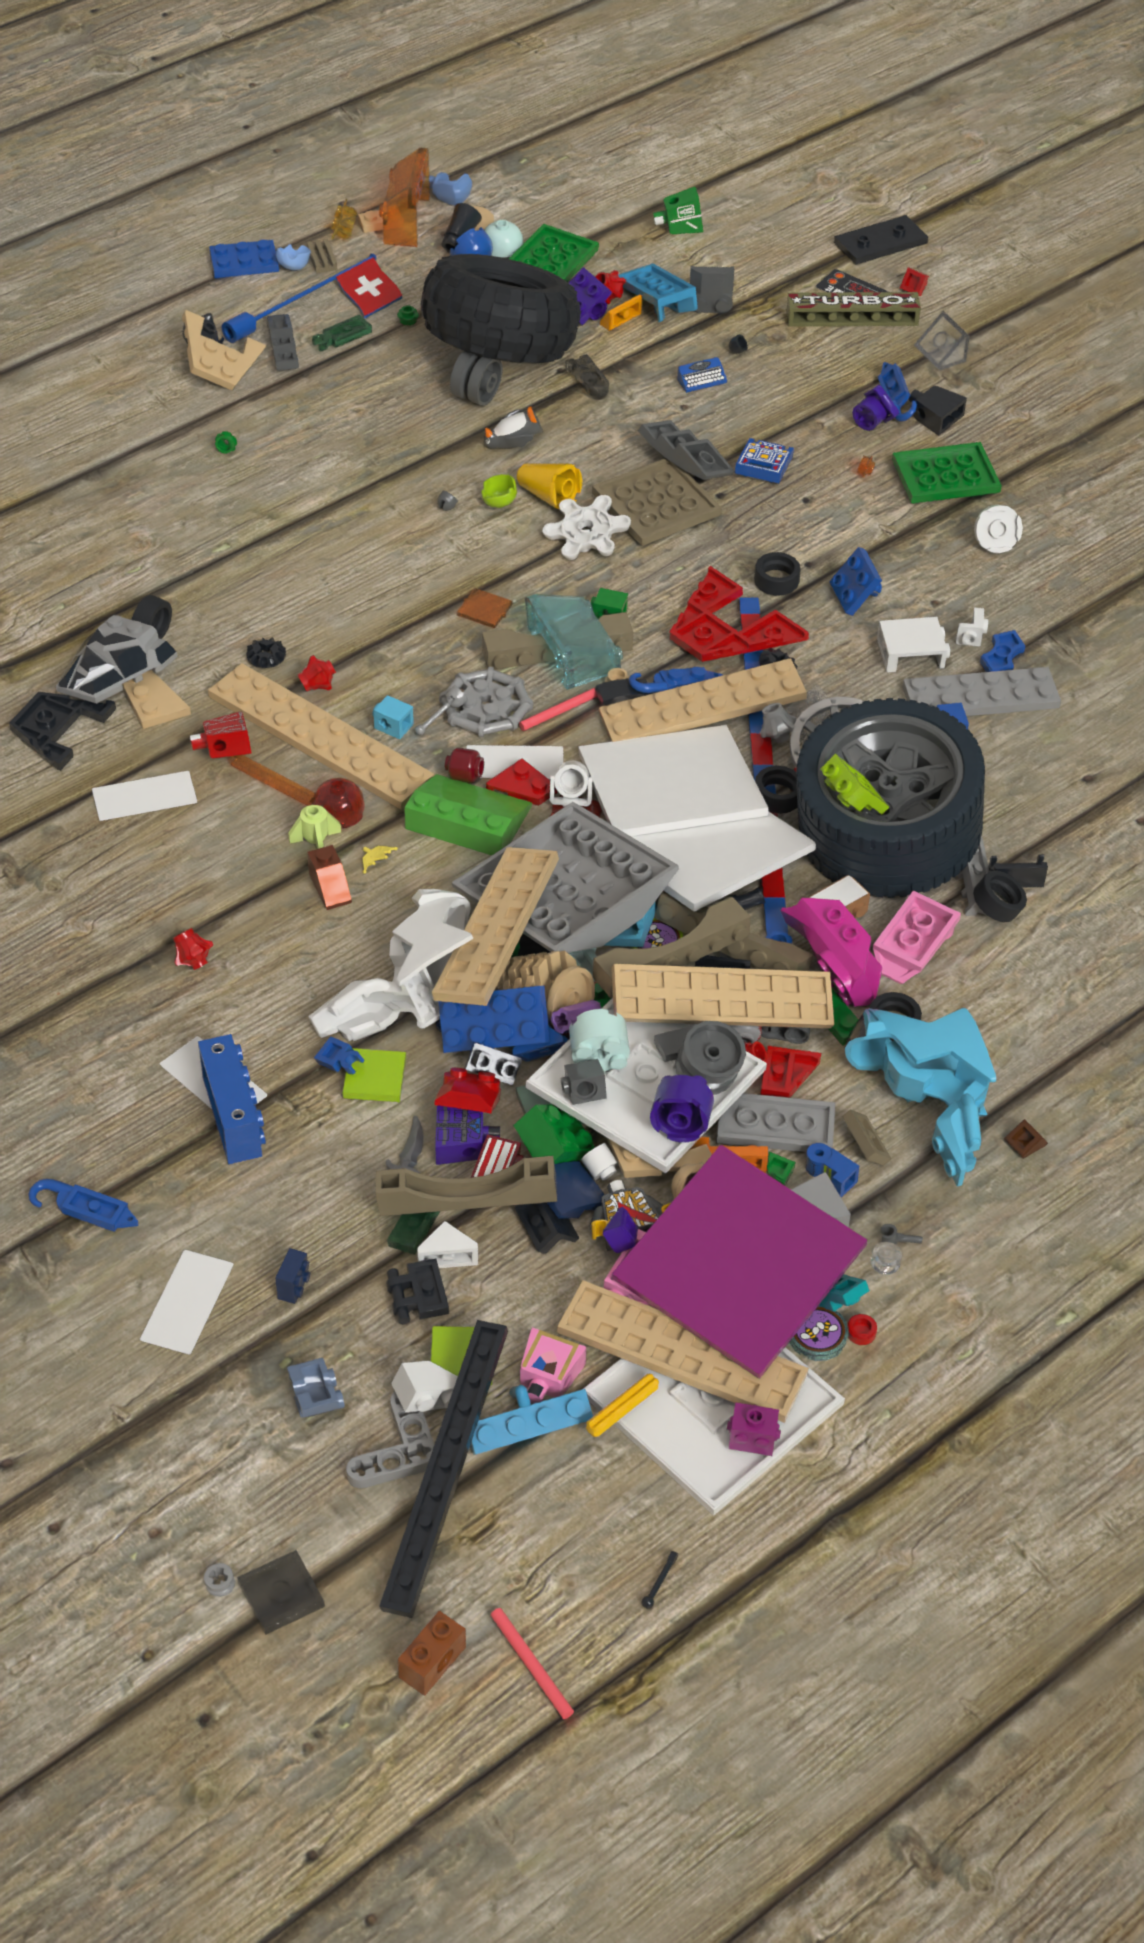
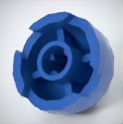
M480 227L478 231L472 228L463 233L456 240L458 245L455 249H450V256L458 254L492 256L493 244L488 234Z

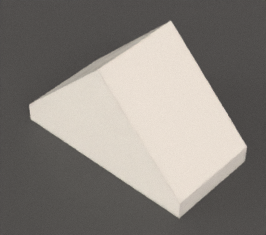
M446 1221L417 1248L418 1262L436 1258L439 1268L478 1265L477 1242Z

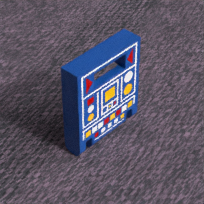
M749 438L736 462L735 474L766 480L771 483H780L793 458L794 448L789 447V449H785L784 445L758 440L756 443L755 439Z

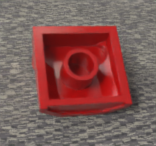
M450 1068L449 1072L444 1073L443 1085L436 1096L435 1105L491 1114L500 1101V1079L495 1078V1074L483 1071L478 1074L467 1073V1069Z

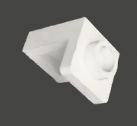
M974 608L972 624L959 623L956 644L981 645L982 634H986L988 628V619H984L983 608Z

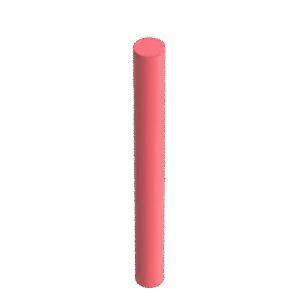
M595 687L519 722L520 729L522 731L528 730L597 698L598 695Z
M501 1608L495 1609L490 1616L561 1717L563 1719L569 1718L574 1713L572 1707Z

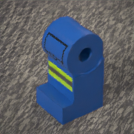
M815 1143L809 1146L805 1168L811 1176L816 1177L826 1172L841 1198L858 1182L860 1167L858 1164L823 1143Z

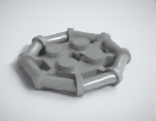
M494 667L465 674L462 672L456 674L454 681L439 696V702L444 705L446 703V693L454 685L464 690L463 693L468 701L460 706L463 709L461 712L456 711L455 707L450 706L445 710L448 716L447 721L451 726L467 729L477 733L479 737H484V734L504 730H516L518 723L527 712L533 709L534 704L524 687L525 682L521 677L515 678L494 670ZM493 680L498 681V682L503 683V684L508 685V686L504 687V686H501V685H499V684L493 683ZM517 693L519 700H512L511 695ZM511 711H515L512 716H508Z

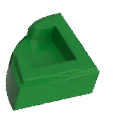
M769 1152L767 1174L785 1186L795 1169L796 1162Z

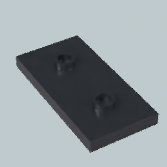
M907 215L836 235L834 236V243L857 265L928 243V236Z

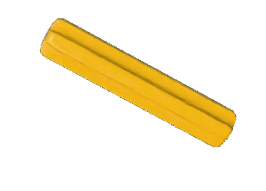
M646 1374L589 1419L586 1423L587 1432L593 1437L600 1436L658 1389V1379L652 1374Z

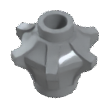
M781 703L767 705L762 710L764 717L760 736L762 738H773L778 743L788 740L790 732L795 728L794 724L797 718L788 714Z

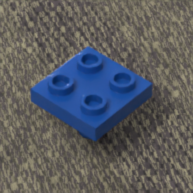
M858 547L829 581L845 613L852 616L870 595L876 597L878 596L876 592L880 593L882 589V579L868 553L861 547Z

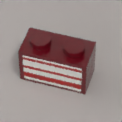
M487 1134L470 1178L499 1172L522 1160L524 1155H520L521 1143Z

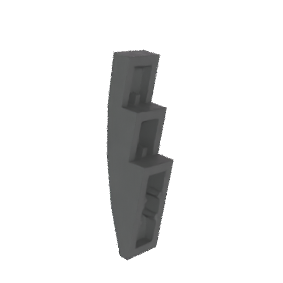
M289 314L267 316L276 369H298L299 361Z

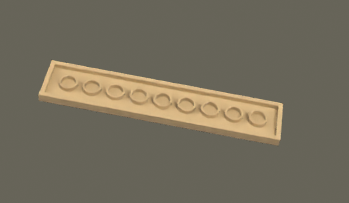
M243 663L208 689L209 698L235 713L242 711L245 719L401 810L406 806L414 791L434 776V773Z

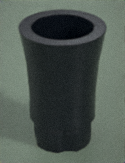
M465 203L455 205L452 218L441 243L447 252L450 253L451 248L455 249L458 245L456 240L463 233L472 228L475 229L480 223L482 216L477 209Z

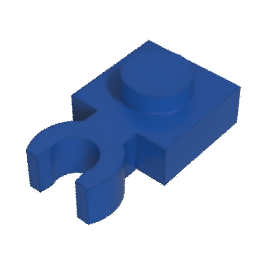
M331 1036L314 1057L318 1064L338 1072L343 1067L351 1075L356 1072L351 1064L355 1061L361 1063L365 1061L350 1044Z

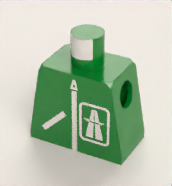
M696 186L665 197L663 199L665 210L653 213L655 225L667 223L669 232L672 235L704 232Z

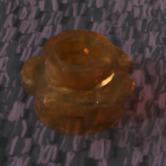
M863 455L857 473L863 475V478L866 474L871 475L876 463L872 461L873 456L867 457Z

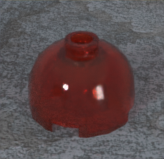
M341 777L328 779L319 785L313 796V805L322 806L340 822L342 829L357 824L363 817L365 809L363 793L357 784L349 779Z

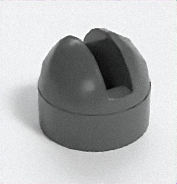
M445 490L441 492L437 500L438 507H443L444 511L452 510L458 502L453 495Z

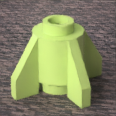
M309 805L302 809L299 818L288 832L290 844L303 841L304 837L307 842L316 844L317 849L323 848V840L327 834L341 833V825L322 806Z

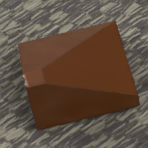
M1025 1119L1004 1138L1023 1159L1048 1144Z

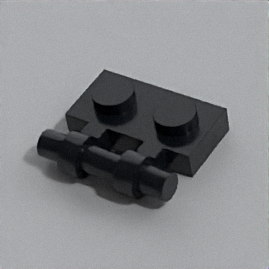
M436 1258L407 1264L408 1274L399 1275V1271L396 1268L387 1271L388 1280L386 1285L388 1292L392 1294L394 1302L391 1306L394 1315L398 1317L399 1324L409 1323L411 1320L409 1312L414 1310L418 1311L420 1320L449 1314V1305ZM412 1288L413 1296L405 1297V1289Z

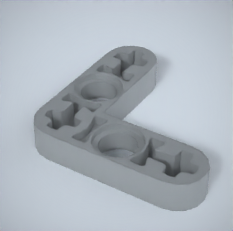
M395 1391L390 1398L391 1412L402 1444L351 1458L346 1466L347 1480L355 1488H367L426 1471L434 1443L424 1413L415 1411L405 1415V1411ZM410 1424H417L422 1428L416 1435L407 1434L404 1429ZM422 1451L426 1455V1459H421L420 1456H417V1452ZM405 1455H408L410 1464H405ZM388 1458H395L400 1462V1465L395 1469H386L382 1464ZM374 1463H377V1473H375V1467H373ZM362 1468V1470L365 1472V1475L359 1476V1473L356 1472V1469Z

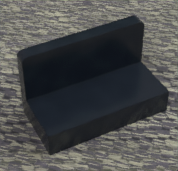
M547 1202L521 1204L514 1207L537 1251L546 1254L561 1239L576 1242L579 1239L569 1218H558Z

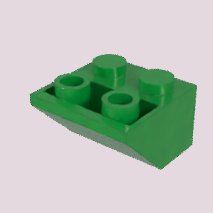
M536 1104L513 1125L532 1157L553 1156L554 1164L581 1161L588 1152L595 1148L591 1135L583 1128L580 1121L553 1104Z

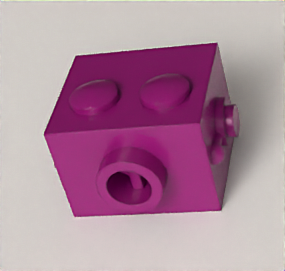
M736 1402L734 1414L730 1417V1421L727 1424V1431L730 1433L729 1449L772 1456L774 1442L780 1439L781 1430H779L780 1425L777 1423L779 1409Z

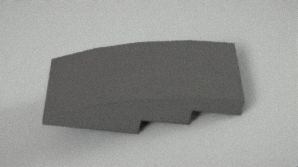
M672 420L642 424L638 429V432L665 458L686 472L703 480L729 476L735 473L734 469L708 439L698 440L690 429L680 431Z

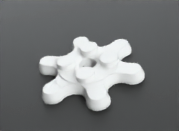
M607 495L598 496L593 504L587 507L578 506L572 499H565L559 504L560 511L565 515L564 519L558 523L546 524L542 531L549 540H566L561 551L567 560H574L580 552H587L591 548L599 551L602 556H609L615 548L614 542L610 540L611 534L627 531L631 525V520L626 515L611 516L607 513L612 504L611 498ZM588 527L591 528L592 531L583 530L582 528Z

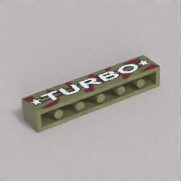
M918 292L788 293L786 308L788 326H918L921 311Z

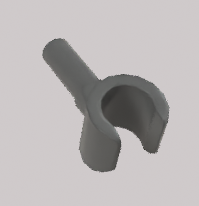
M885 1224L881 1227L883 1234L881 1238L885 1247H894L897 1242L922 1244V1236L897 1233V1228L892 1224Z

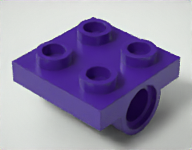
M583 267L569 282L577 291L576 298L580 303L581 311L579 323L582 326L589 318L598 320L605 314L607 310L605 300L612 294L603 283Z

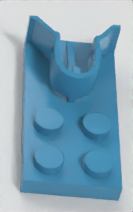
M653 263L618 274L620 278L626 279V283L623 285L626 290L636 295H642V299L654 305V312L657 315L658 322H662L665 318L664 307H669L676 313L698 309L696 287Z

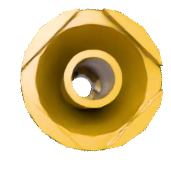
M526 463L517 471V481L520 486L560 510V502L565 499H572L576 502L577 500L574 499L576 493H581L583 479L581 471L573 464Z

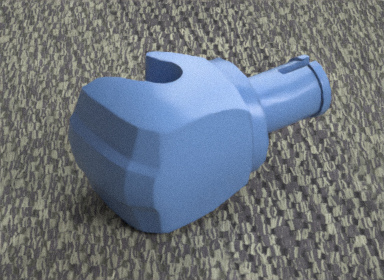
M440 172L436 177L422 173L418 179L419 186L433 189L435 197L451 205L463 203L470 195L472 189V180L466 173L458 180L449 181L448 174Z

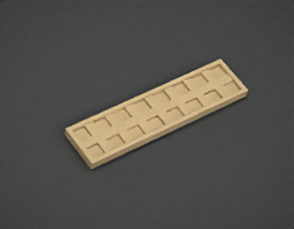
M790 658L599 707V712L610 741L615 742L685 731L762 711L764 707L772 703L785 705L807 699V691Z
M506 848L464 931L472 934L473 939L453 950L432 991L434 1001L487 1006L559 860L557 851Z
M614 964L611 967L614 1016H617L616 1013L623 1016L626 1022L699 1024L704 1021H719L727 1025L802 1028H832L834 1026L830 972Z
M582 1280L557 1326V1333L733 1403L737 1402L779 1409L778 1421L784 1423L808 1375L809 1368L778 1356L761 1378L758 1379L658 1309Z

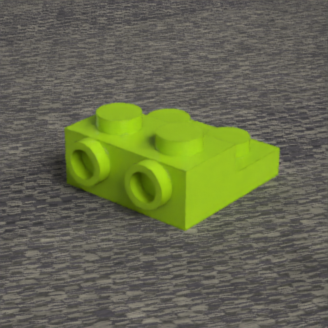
M834 754L820 768L827 777L824 780L825 783L833 791L840 793L837 798L846 807L852 805L859 811L864 807L869 811L874 808L880 814H883L889 808L866 777L837 754Z

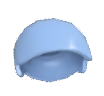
M291 244L276 250L278 262L289 270L303 269L307 265L311 254L310 249L304 245H301L298 250H294Z

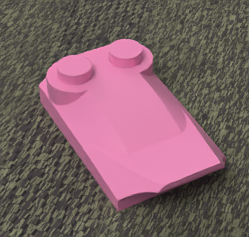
M913 891L873 944L875 958L882 966L881 975L899 984H903L914 975L920 973L942 943L953 935L961 913Z

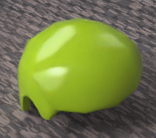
M506 474L495 475L486 479L483 482V490H481L485 504L494 508H503L510 505L517 496L515 479Z

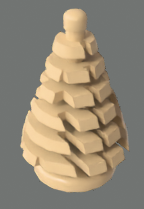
M552 951L548 954L543 952L536 955L528 954L511 957L494 990L544 986L548 1024L553 1028L554 1025L551 1022L553 1012L558 1011L562 1007L594 1000L595 983L591 973L586 968L577 966L576 959L566 951Z

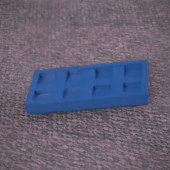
M544 986L494 991L487 1006L438 1001L444 1053L471 1050L473 1042L491 1048L550 1042Z

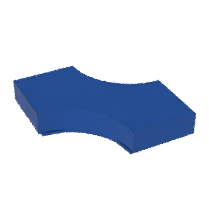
M1015 630L993 635L992 643L994 647L990 652L981 656L980 664L986 672L1013 670L1012 659L1025 651V644Z

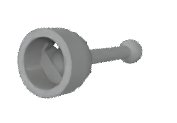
M456 685L446 693V703L424 724L418 725L415 728L418 735L424 734L425 729L450 706L460 707L468 701L465 694Z

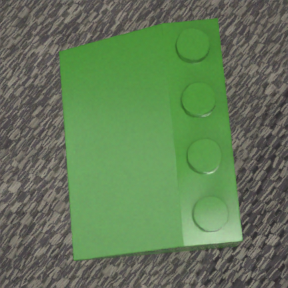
M436 774L418 787L405 806V829L492 856L512 842L531 809L532 803Z

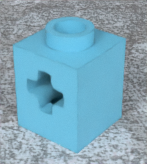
M387 695L373 709L374 728L399 740L414 725L413 706Z

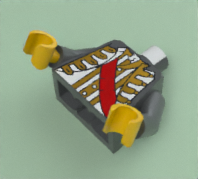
M612 1181L607 1186L609 1194H604L601 1197V1206L595 1208L589 1225L592 1231V1239L595 1240L596 1237L603 1236L604 1228L621 1207L627 1210L638 1226V1229L647 1232L671 1203L663 1205L653 1197L646 1195L640 1187L626 1189L623 1181ZM605 1239L607 1251L613 1250L607 1242V1240Z

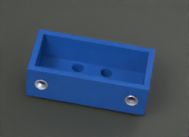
M232 1034L198 1041L202 1078L228 1165L262 1157L261 1145L266 1144L262 1128L264 1122L261 1110H257L255 1106L257 1099L254 1088H250L248 1084L250 1082L248 1068L240 1062L243 1061L240 1044H234Z

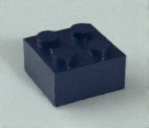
M289 1248L275 1277L277 1299L295 1304L298 1297L301 1298L304 1290L303 1286L305 1283H308L311 1275L308 1270L310 1262L307 1259V1253Z

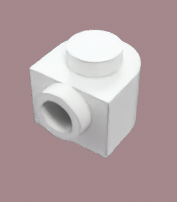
M605 1143L595 1147L581 1159L595 1181L599 1178L602 1181L606 1180L617 1171L615 1167L618 1166V1161Z

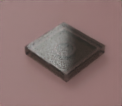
M297 1550L237 1577L238 1584L265 1635L325 1607V1602Z

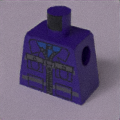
M437 1106L436 1165L478 1160L487 1134L500 1137V1126H483V1112Z

